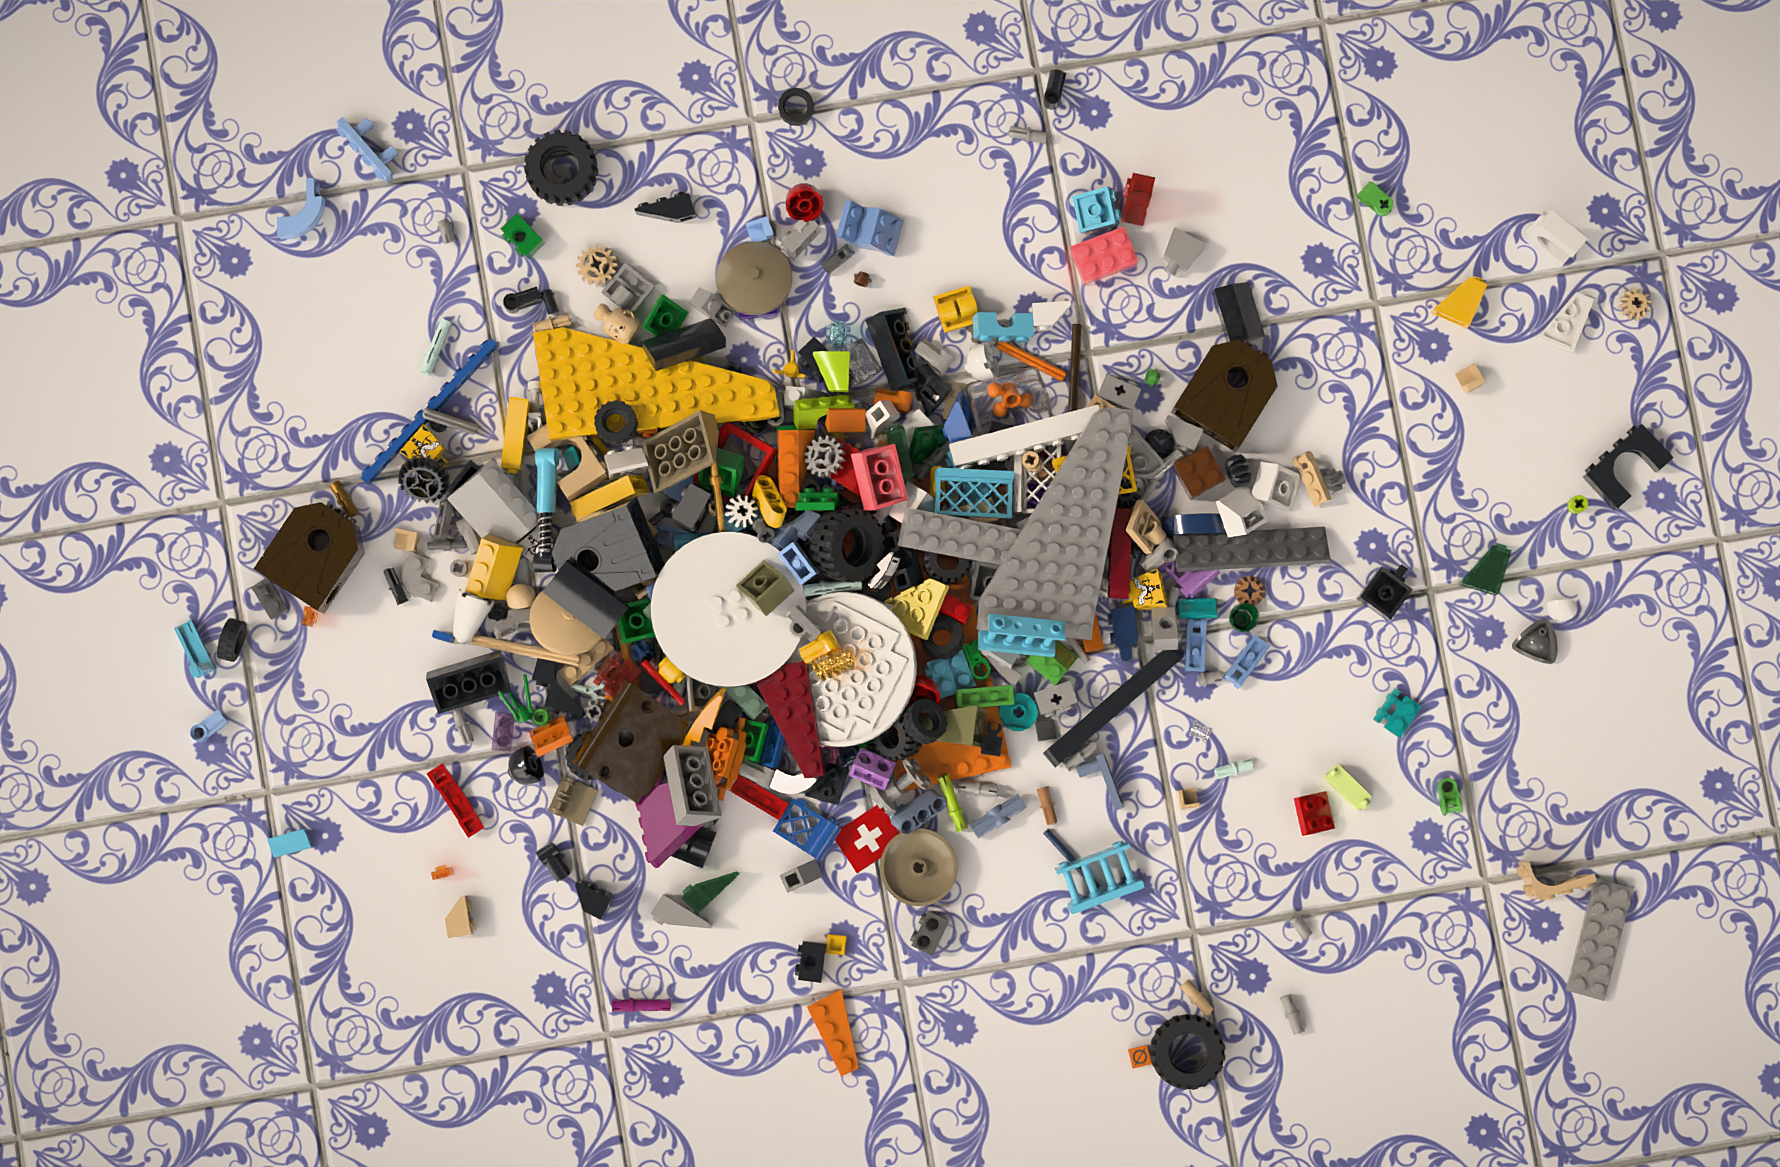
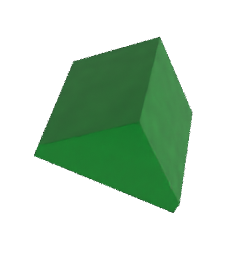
M661 294L642 327L645 332L656 337L679 329L689 312Z
M650 598L626 603L629 608L617 622L622 644L635 643L636 641L656 637L652 621L643 613V610L651 603Z
M746 719L743 730L747 733L744 742L747 745L743 759L760 763L769 725Z

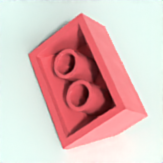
M895 444L870 448L851 454L864 510H877L908 500Z

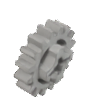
M819 436L818 442L813 439V446L807 445L809 452L804 453V455L808 456V459L804 460L806 464H809L807 469L812 471L813 475H818L820 478H824L825 475L831 478L832 472L837 475L836 469H843L840 464L841 462H846L842 458L846 454L845 451L841 450L843 445L838 443V440L835 438L832 439L829 436H826L825 439Z

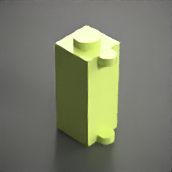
M1336 764L1323 777L1356 811L1360 808L1364 810L1371 803L1369 799L1372 796L1339 764Z

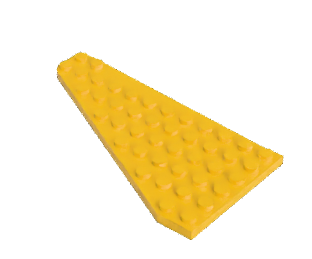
M564 327L533 333L550 441L598 434L594 426L596 411L601 408V405L614 400L623 401L631 406L638 419L637 430L669 428L699 410L714 414L716 423L758 421L780 417L775 389L771 383L764 379L691 360L655 371L641 347L622 344L618 341ZM613 414L607 420V427L614 432L620 431L625 426V418L620 414Z

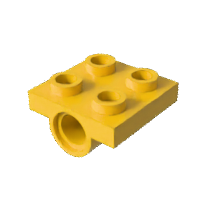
M969 285L933 296L944 334L973 325V316L978 312Z

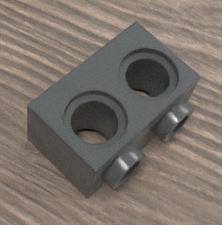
M928 911L927 914H922L918 922L921 924L919 931L914 930L910 941L913 942L911 946L933 956L949 921ZM935 918L938 920L939 925L936 929H930L927 926L929 919ZM921 936L929 937L930 943L928 946L922 947L918 941Z

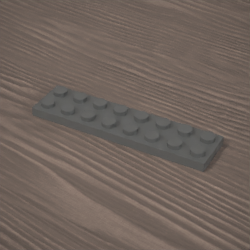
M1325 527L1254 530L1246 535L1228 537L1227 534L1173 535L1172 538L1178 551L1175 559L1177 572L1327 564L1331 560Z

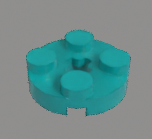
M1013 693L1014 704L1001 705L999 715L1004 726L1012 731L1021 732L1029 729L1035 723L1038 709L1034 700L1028 695ZM1017 707H1021V711H1024V715H1020V718L1013 714V710H1016Z

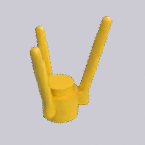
M794 349L791 350V360L785 364L784 370H773V373L780 374L781 376L785 375L790 379L806 377L805 374H799L798 365L795 363Z

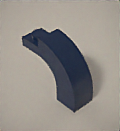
M1219 513L1181 514L1162 518V529L1166 532V537H1172L1173 535L1227 534Z

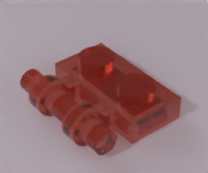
M618 652L613 657L610 656L606 666L602 671H598L597 677L593 681L597 686L605 681L607 684L602 690L612 698H614L624 681L633 684L642 673L640 669L627 659L622 665L618 662L623 656ZM615 667L618 670L610 679L607 675Z

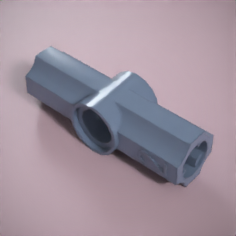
M1016 794L1009 800L998 804L986 812V815L970 824V827L979 839L994 828L997 829L1011 820V817L1023 811L1027 806L1020 795Z

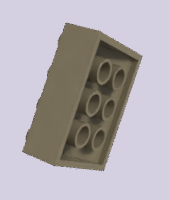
M699 410L642 442L654 494H659L716 463L719 431L714 414Z

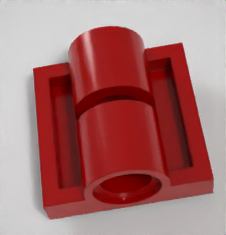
M1326 791L1293 798L1302 836L1335 829Z

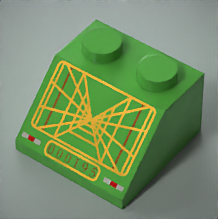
M1055 640L1054 657L1030 655L1025 663L1055 686L1079 656L1061 641Z

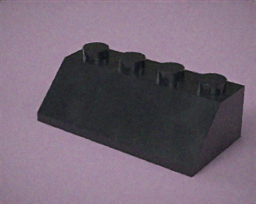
M500 650L435 669L426 674V681L438 714L500 696L498 691H501L503 694L512 692L507 667Z

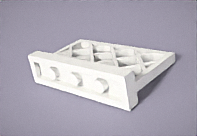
M1062 445L1057 446V449L1052 454L1044 449L1049 457L1042 463L1041 469L1043 468L1049 476L1042 483L1035 477L1039 471L1031 473L1022 463L1023 456L1014 455V513L1017 516L1032 514L1034 509H1027V502L1032 497L1039 502L1040 500L1035 494L1042 487L1047 490L1044 485L1051 478L1055 477V470L1050 473L1044 466L1051 459H1055L1054 456L1056 454L1057 458L1062 457ZM1034 478L1040 485L1031 492L1027 488V484Z

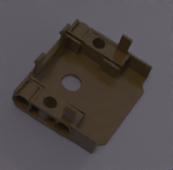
M624 681L612 701L607 699L603 704L602 708L606 710L592 732H585L581 738V741L585 743L572 763L611 789L638 804L642 796L650 794L666 769L663 756L673 745H681L684 741V731L689 723L672 713L670 709L638 687ZM646 700L647 705L642 709L641 705ZM625 730L631 731L634 736L632 744L627 747L621 746L618 741L620 733ZM604 766V772L602 774H599L600 768Z

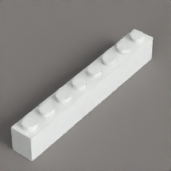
M1094 405L949 444L954 466L957 469H971V466H985L990 463L989 461L993 460L1004 461L1008 459V456H1023L1030 450L1041 451L1046 448L1045 446H1060L1064 444V441L1072 440V442H1075L1091 416L1099 410V406Z

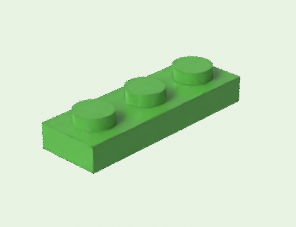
M1013 685L955 690L957 709L970 706L990 707L1014 704Z

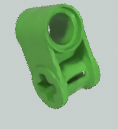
M1369 181L1357 194V198L1377 215L1387 216L1391 212L1393 200L1373 182ZM1384 203H1386L1387 207L1381 209V204L1383 205Z
M1451 778L1440 779L1437 783V791L1442 815L1446 816L1447 813L1456 811L1459 813L1463 812L1457 783ZM1446 781L1451 784V789L1448 792L1443 790V784Z

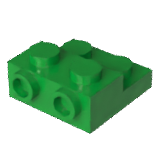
M804 488V491L799 493L796 510H835L840 507V491H835V488H823V491H816V488Z

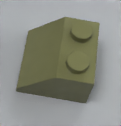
M765 560L736 585L744 596L765 616L769 615L795 591L785 576Z

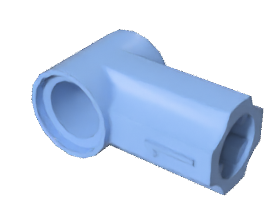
M218 709L199 724L193 725L190 729V736L197 742H206L210 736L229 722ZM203 728L204 736L197 738L196 731Z

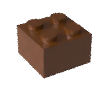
M1208 446L1176 462L1172 466L1190 500L1226 480Z

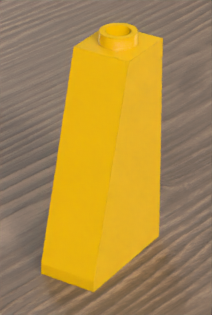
M509 396L501 467L505 469V473L517 474V471L522 472L527 445L526 437L529 433L528 413L532 412V403L529 399Z
M627 475L571 501V513L578 519L631 498L641 497L650 493L643 475Z

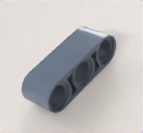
M929 789L895 812L891 818V824L903 834H910L940 813L946 807V799L935 790Z

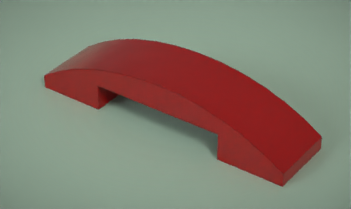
M443 763L426 773L453 812L468 838L485 828L466 795Z

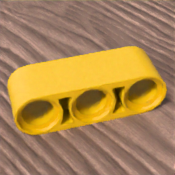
M765 475L758 476L752 496L766 523L770 527L779 528L783 524L787 507L773 480Z

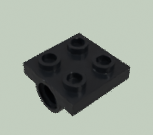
M828 762L824 767L830 771L826 780L815 790L805 793V796L839 806L850 768Z
M701 826L671 856L703 869L717 832Z

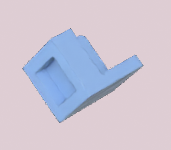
M767 216L746 223L751 242H763L774 238Z

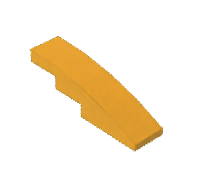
M723 687L701 710L682 746H692L693 741L699 742L706 727L712 729L716 722L726 688Z

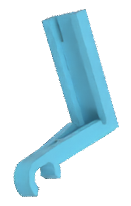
M193 620L180 625L183 634L178 626L175 627L174 630L191 663L189 670L193 678H200L216 670Z

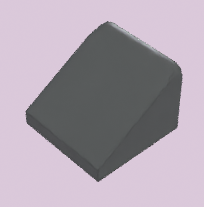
M1053 719L1034 723L1038 742L1057 738Z

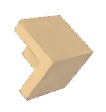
M1475 363L1455 374L1465 394L1486 383Z
M395 528L394 532L397 534L394 548L416 553L420 534Z
M1196 788L1176 791L1179 810L1200 806Z

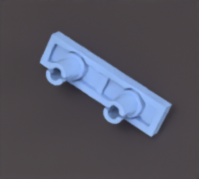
M341 117L337 121L336 129L342 138L346 137L350 141V147L353 151H358L362 155L361 159L367 166H372L373 172L379 180L383 179L386 183L392 180V172L386 167V164L398 156L397 151L390 146L379 156L376 155L361 138V136L373 128L371 121L365 118L357 126L351 127Z

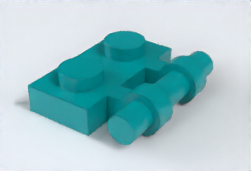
M1394 688L1391 694L1388 693L1386 696L1387 700L1382 707L1377 709V714L1373 720L1379 724L1384 718L1387 722L1383 728L1397 738H1400L1422 706L1407 696H1404L1402 701L1398 700L1397 697L1401 692ZM1392 704H1394L1397 708L1390 715L1387 712Z

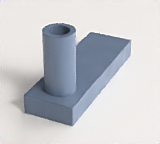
M1105 753L1097 755V760L1076 767L1080 778L1101 771L1115 811L1124 808Z

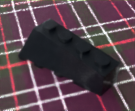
M906 307L882 311L865 320L891 391L904 389L919 381L916 360L911 353L913 344L909 340L907 332L910 330L909 322L905 321L904 316L907 314Z

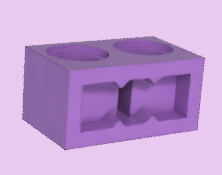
M860 748L849 776L885 790L896 763Z

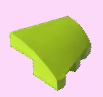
M813 352V357L817 362L828 390L831 392H849L850 352Z

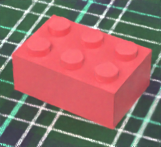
M1125 226L1073 245L1070 249L1083 286L1130 269L1138 264Z

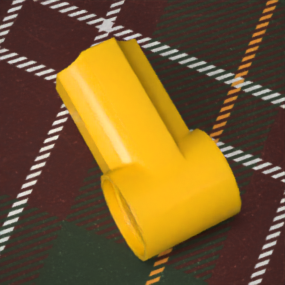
M830 630L820 634L817 640L803 646L799 650L802 659L806 664H809L824 655L834 654L841 648L833 631Z

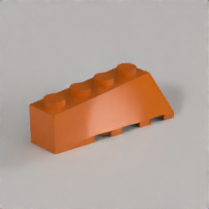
M816 430L777 431L778 492L787 508H796V502L799 501V493L802 491L808 465L804 462L805 459H808V456L804 455V453L809 452L807 445L812 446Z

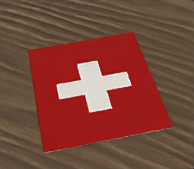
M876 805L841 828L835 841L855 872L859 873L880 859L887 844L900 833L891 824V820L885 813V810Z

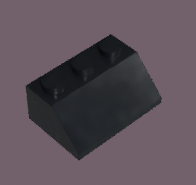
M1249 282L1233 283L1213 290L1212 296L1227 342L1235 340L1251 341L1265 337Z

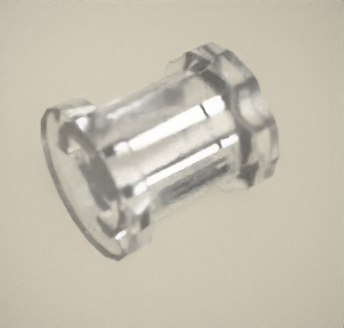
M1195 720L1188 736L1199 738L1205 744L1213 728L1200 725Z

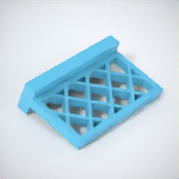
M937 468L935 470V513L960 517L1012 518L1014 471ZM940 481H947L953 488L945 494L940 489ZM962 482H967L972 488L965 495L957 487ZM980 483H986L991 489L984 496L976 488ZM999 484H1008L1007 493L1002 497L995 488ZM954 489L962 497L956 504L948 497ZM973 490L981 498L975 505L967 498ZM992 491L1000 499L994 506L985 498ZM944 498L953 506L948 511H940V502ZM963 499L972 507L967 512H962L957 507ZM982 500L990 507L986 513H981L976 508ZM1001 501L1007 506V514H1000L995 509Z

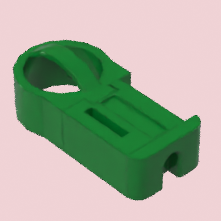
M974 640L970 644H964L962 649L972 676L976 680L982 681L989 677L991 669L986 658L980 652L981 650H978V640ZM980 664L987 666V675L984 676ZM975 666H977L978 672L981 677H978L974 673Z

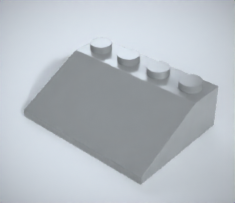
M494 461L486 463L447 498L481 538L491 534L515 543L540 522V515L537 513V510Z

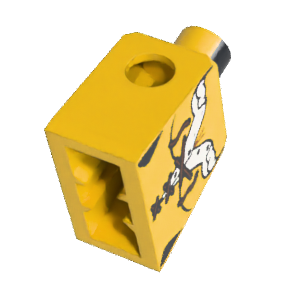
M424 424L400 450L401 454L410 459L414 455L419 458L423 454L424 458H427L428 455H430V459L434 460L437 458L438 463L443 462L444 468L448 464V461L441 456L446 449Z
M1155 569L1130 580L1131 591H1129L1128 599H1122L1123 604L1133 602L1137 610L1168 607L1160 571Z

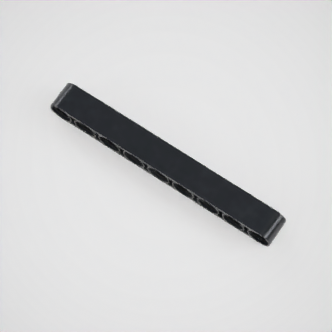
M1162 650L1044 751L1043 755L1056 768L1183 659L1184 655L1179 650Z

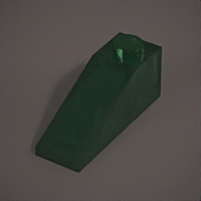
M736 871L697 883L694 886L690 884L682 891L684 895L681 898L696 914H699L740 873Z

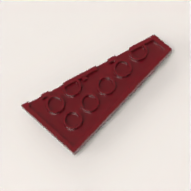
M805 661L782 665L771 675L757 681L756 684L804 778L810 779L825 776L808 664Z

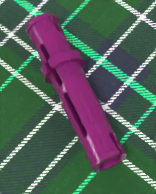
M630 997V999H612V1012L671 1011V999H634V997Z

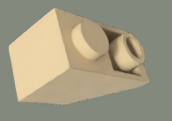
M461 896L445 918L448 938L474 934L473 930L476 929L474 918H471L470 915L473 907L472 901L468 899V896Z

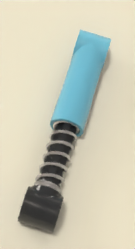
M538 448L535 453V461L538 467L537 513L540 515V525L538 526L540 528L538 533L540 535L538 539L540 545L538 546V553L534 554L533 568L536 573L556 572L557 567L552 562L551 545L553 543H551V538L553 536L551 535L553 531L552 514H556V482L559 451L557 448Z

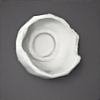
M1561 599L1547 603L1548 614L1554 620L1567 621L1577 614V604L1573 599Z

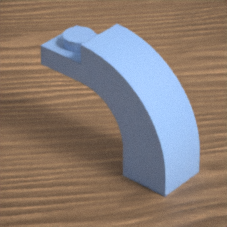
M306 178L307 199L304 208L296 215L277 217V236L280 239L301 237L310 232L319 223L325 209V199L322 196H318L321 193L320 184L314 178Z

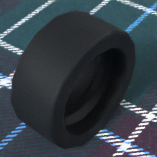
M802 88L786 90L778 102L780 117L784 122L793 126L807 123L814 112V103L810 94ZM793 96H799L807 103V111L798 118L789 116L785 110V103Z

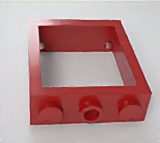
M725 422L718 435L717 448L723 449L732 433L766 453L742 497L743 501L744 496H748L747 502L749 503L753 497L752 491L757 477L766 474L777 454V449L735 424ZM699 472L696 473L693 482L697 483L696 487L699 484ZM722 495V501L724 499L729 502L728 505H732L729 501L731 498Z

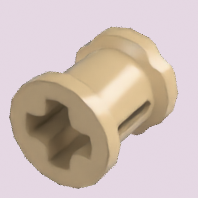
M1026 452L1022 457V463L1028 471L1037 472L1041 469L1042 460L1035 452ZM1031 459H1034L1033 465L1030 464Z

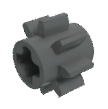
M1335 468L1326 471V476L1323 479L1328 490L1332 489L1333 493L1342 490V485L1346 483L1342 471L1336 472Z

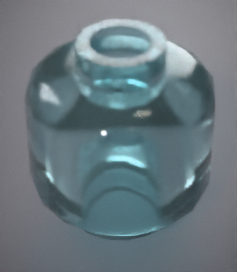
M834 320L826 326V342L832 344V348H844V345L850 343L851 327L846 324V321Z

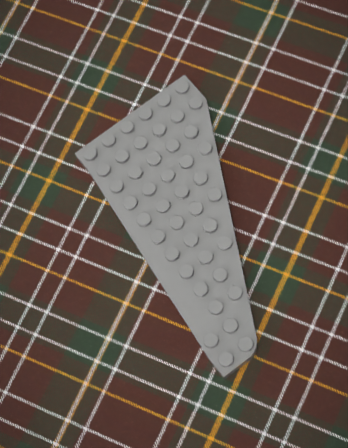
M1107 407L1097 410L1091 416L980 597L977 630L988 631V615L999 614L1065 621V638L1092 640L1093 621L1131 433L1133 410Z

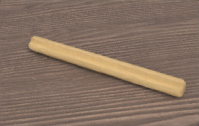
M477 634L474 635L471 642L475 646L575 666L581 663L580 655H560L546 648L502 639L497 640V638Z

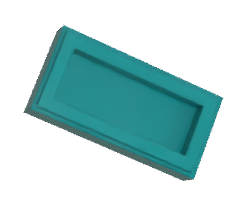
M1216 598L1178 599L1179 619L1217 618Z

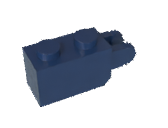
M1134 606L1111 609L1110 614H1107L1108 625H1112L1113 633H1110V642L1114 644L1115 648H1119L1122 661L1127 662L1132 657L1131 646L1138 642Z

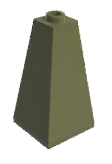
M970 706L944 711L945 716H947V730L935 742L981 748L987 709ZM926 714L919 715L918 720L921 721V726L926 730H931L933 727L931 719Z

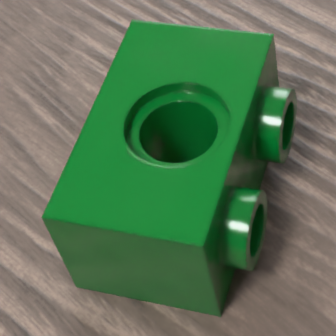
M517 213L500 228L503 232L501 236L508 244L512 242L516 246L514 250L521 257L525 255L529 259L545 244ZM519 234H526L524 241H517Z

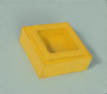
M827 934L826 954L845 955L847 936Z

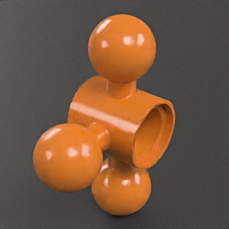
M992 382L987 386L989 396L995 398L1001 395L1003 399L1002 402H997L993 406V413L997 417L1005 416L1008 412V407L1013 408L1020 405L1023 408H1028L1033 404L1032 395L1029 393L1019 395L1013 383L1008 382L1001 386L997 382Z

